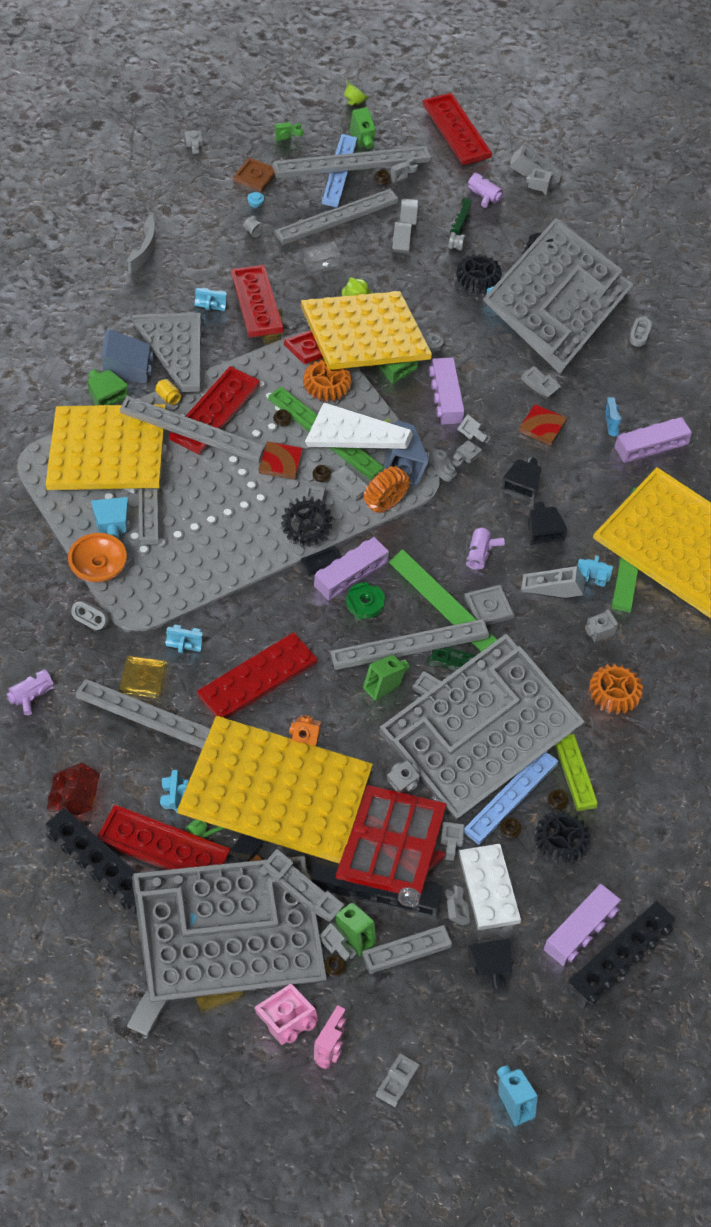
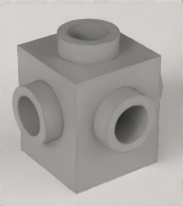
M408 760L404 763H397L391 768L392 771L387 774V781L396 792L404 793L407 790L411 792L419 785L420 771L415 764H410Z

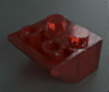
M82 762L55 773L52 778V787L48 796L46 810L58 813L65 807L72 815H81L93 810L100 773Z

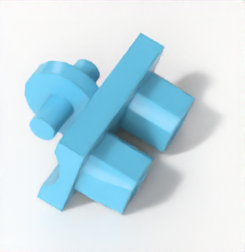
M196 288L194 306L205 307L209 311L210 309L226 310V292Z
M595 555L594 560L579 559L577 567L583 575L585 582H588L589 577L595 578V584L604 587L607 581L609 582L613 566L598 561V555Z
M181 625L167 628L166 646L178 648L179 653H183L185 649L201 652L203 639L201 629L184 630Z
M173 770L171 776L162 778V788L165 792L170 791V794L162 795L160 798V804L164 809H173L176 813L189 780L179 776L178 770Z

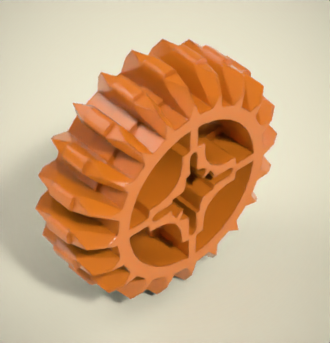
M321 359L319 363L314 361L313 365H309L308 369H305L303 382L308 395H312L313 399L318 398L319 402L323 399L327 403L328 400L334 402L336 398L341 400L342 396H346L350 390L352 379L347 368L328 370L325 361Z
M397 466L385 468L383 472H379L369 482V486L365 488L366 491L363 493V499L374 512L383 513L386 510L389 511L391 507H395L405 497L404 495L408 492L411 480L407 473Z
M615 663L612 667L608 664L604 668L600 667L593 674L592 679H590L589 693H591V700H595V706L601 705V711L606 708L608 713L615 711L618 715L622 711L625 714L628 710L632 711L642 698L643 685L641 684V678H637V672L631 673V668L624 669L623 664L620 667H617ZM602 683L605 685V691L601 687ZM626 687L629 688V690H630V692H631L630 695L627 693Z

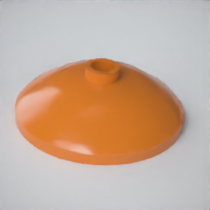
M92 533L79 538L73 543L68 553V563L71 571L77 577L89 582H103L116 577L124 569L127 562V552L123 543L116 537L106 533Z

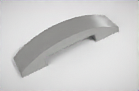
M149 215L144 224L145 239L140 250L133 249L127 260L128 273L132 274L141 268L153 252L155 246L153 215Z
M276 849L263 864V867L296 900L330 922L344 904L327 891L325 893L292 866L294 862Z

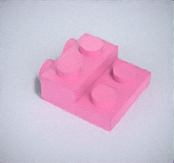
M289 984L254 1007L256 1014L265 1022L270 1033L281 1045L286 1042H294L299 1033L304 1030H312L316 1026V1022L319 1021L316 1009L292 984Z
M339 1005L335 1008L314 1045L313 1060L324 1069L330 1068L333 1062L337 1063L342 1054L343 1042L341 1039L346 1030L344 1025L347 1019H345L346 1009Z

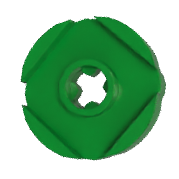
M362 582L353 585L349 589V593L346 596V606L356 619L373 618L383 612L385 596L378 586L375 585L374 587L369 585V583ZM362 598H365L366 600L370 601L368 603H363Z

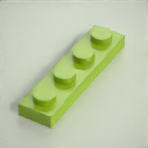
M570 734L556 744L555 747L576 810L578 812L597 808L598 802L575 735Z

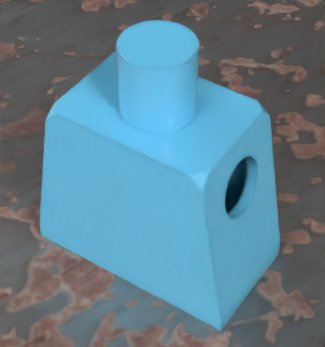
M128 497L91 500L93 517L99 533L110 534L119 539V534L127 532Z
M507 1065L497 1070L499 1076V1096L514 1126L535 1118L537 1094L523 1072L519 1069L512 1072Z

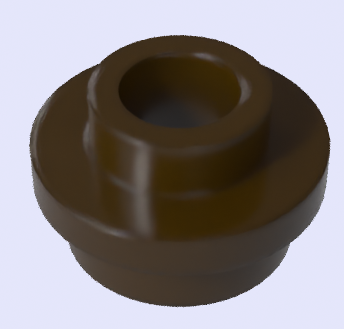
M378 170L374 175V181L380 185L389 183V172Z
M280 409L274 414L273 421L278 426H287L291 423V415L287 410Z
M318 465L313 470L312 476L317 482H326L331 477V471L326 465Z
M557 789L549 794L548 803L553 809L562 810L567 807L569 798L566 792Z
M510 817L502 821L500 831L507 838H515L521 832V824L517 819Z
M339 955L329 956L324 962L325 972L332 977L341 976L346 970L345 960ZM333 964H336L339 966V968L333 969L331 966Z

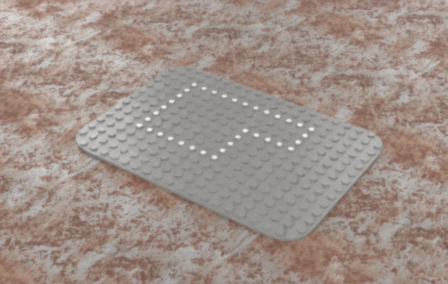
M307 331L290 335L201 372L200 392H182L177 384L174 383L173 385L181 394L180 401L175 405L167 404L156 392L138 398V400L149 404H165L166 410L186 416L228 367L231 366L260 380V386L222 430L265 446L268 441L303 448L295 480L259 474L262 456L257 463L210 445L198 455L169 440L171 431L164 429L163 444L167 446V450L162 455L160 488H158L159 544L139 545L138 489L135 493L124 489L46 490L45 484L52 434L30 443L19 456L17 472L21 483L67 555L76 540L88 534L99 533L93 517L91 500L128 497L127 532L119 534V540L123 543L127 552V562L124 569L116 577L107 581L89 582L84 580L102 610L108 614L109 619L115 625L132 631H147L163 626L300 563V559L334 545H339L413 511L434 498L439 489L440 477L430 460H428L418 486L410 485L408 492L404 495L405 497L395 507L393 506L389 511L386 510L383 513H377L370 509L363 499L364 495L354 500L331 477L326 482L314 480L312 472L318 465H326L331 474L346 465L368 486L370 482L368 478L329 447H307L305 440L309 432L292 418L291 423L283 427L276 425L273 421L274 414L280 409L268 400V396L280 387H283L317 415L323 403H326L323 399L320 402L318 398L313 399L312 395H308L307 390L304 388L303 377L305 369H308L309 365H313L314 361L303 364L284 346L285 339ZM358 367L347 368L350 371L352 382L346 396H342L341 400L336 398L334 402L332 400L327 401V404L381 421L390 418V424L395 425L396 420L400 421ZM361 448L383 466L386 448ZM307 485L325 488V494L322 504L325 503L327 505L325 510L331 511L329 516L333 520L330 522L332 529H327L330 533L329 536L323 535L324 541L318 539V545L311 542V547H308L305 542L304 546L300 547V541L297 544H293V539H287L288 534L283 533L285 527L281 526V522L284 521L281 516L286 514L284 509H291L289 503L292 502L295 505L296 498L300 502L303 501L302 498ZM304 509V510H301V511H299V512L305 513V512H307V510ZM316 512L314 520L321 526L322 517ZM293 518L291 526L297 532L299 530V523ZM310 519L304 520V524H309ZM309 530L305 533V535L314 533V531Z

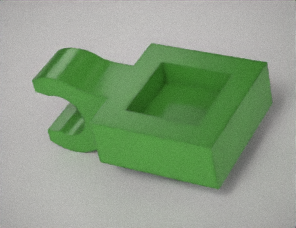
M290 122L275 124L274 137L276 141L292 139V135L297 137L303 136L304 130L301 129L300 123L291 125Z

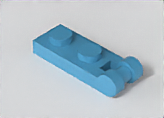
M608 397L605 411L608 434L618 436L620 432L618 427L622 420L618 412L619 405L616 404L615 398Z

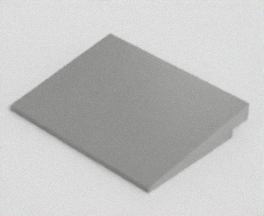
M555 218L484 297L483 301L558 373H561L634 284L621 275L623 270ZM548 239L554 240L553 242H545Z
M505 634L380 726V733L405 761L408 760L410 764L416 765L420 771V779L440 802L447 803L446 809L458 820L583 725L585 721L520 646L517 647L510 637Z
M289 857L294 862L292 866L310 880L306 870L305 857ZM267 860L134 873L132 883L150 1003L282 987L289 984L299 985L326 981L316 913L290 895L266 871L263 864ZM191 912L197 917L196 921L192 926Z

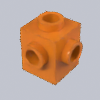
M306 715L297 717L295 723L292 722L289 734L293 735L292 741L316 746L319 740L322 721L313 720V717Z

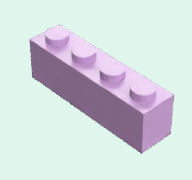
M454 358L432 359V366H429V377L433 378L431 380V388L435 390L434 403L438 404V407H436L437 417H440L441 425L462 423L464 408Z
M682 417L670 419L663 423H656L646 428H639L635 431L618 435L615 449L623 462L626 463L688 445L692 432Z
M375 537L366 540L356 549L348 551L342 558L336 559L326 568L318 570L315 574L314 586L329 601L388 563L389 551Z
M600 884L547 939L544 951L563 967L569 961L572 963L578 957V951L582 947L586 948L592 942V936L596 932L598 934L601 933L607 925L605 922L609 918L614 919L619 913L620 909L618 906L621 899Z

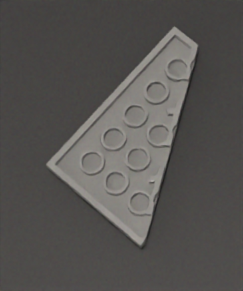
M200 313L132 315L133 324L145 341L150 344V348L182 392H200Z

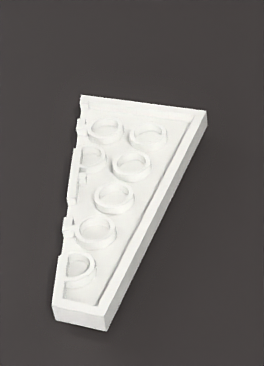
M323 403L305 443L307 447L407 449L413 434L409 429Z

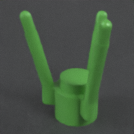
M194 819L185 827L188 833L204 839L225 829L218 826L206 832L207 824L197 819Z

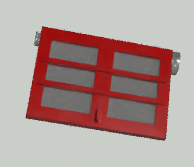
M366 785L336 873V879L399 893L398 901L402 905L407 907L417 906L423 892L447 803H443L442 799L438 797H433L430 800Z

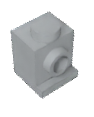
M533 168L532 173H528L526 183L529 184L528 188L543 191V194L547 195L552 172Z
M608 609L605 610V613L588 618L585 630L588 636H591L594 642L615 635L618 623Z

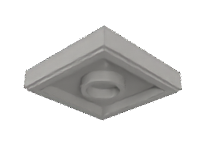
M501 585L464 594V599L471 615L476 620L484 619L486 626L514 619V613Z

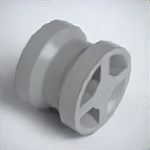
M251 216L244 222V229L255 238L263 233L265 225L259 222L256 216Z
M452 232L448 249L455 248L458 251H462L465 235H456V233Z

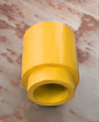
M168 379L160 380L157 383L155 392L167 404L175 405L180 401V391Z

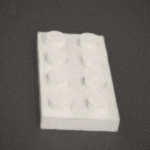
M494 844L459 850L458 855L478 931L520 924L521 918L501 845Z

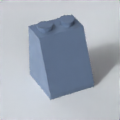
M106 329L102 352L103 372L111 370L126 382L147 383L148 376L152 374L150 362L154 360V352H151L150 344Z
M396 420L395 425L411 430L413 436L407 449H385L383 470L391 466H397L407 473L411 480L410 485L418 486L429 459L415 426Z

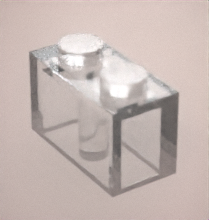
M334 241L303 248L302 262L310 275L341 267V253Z

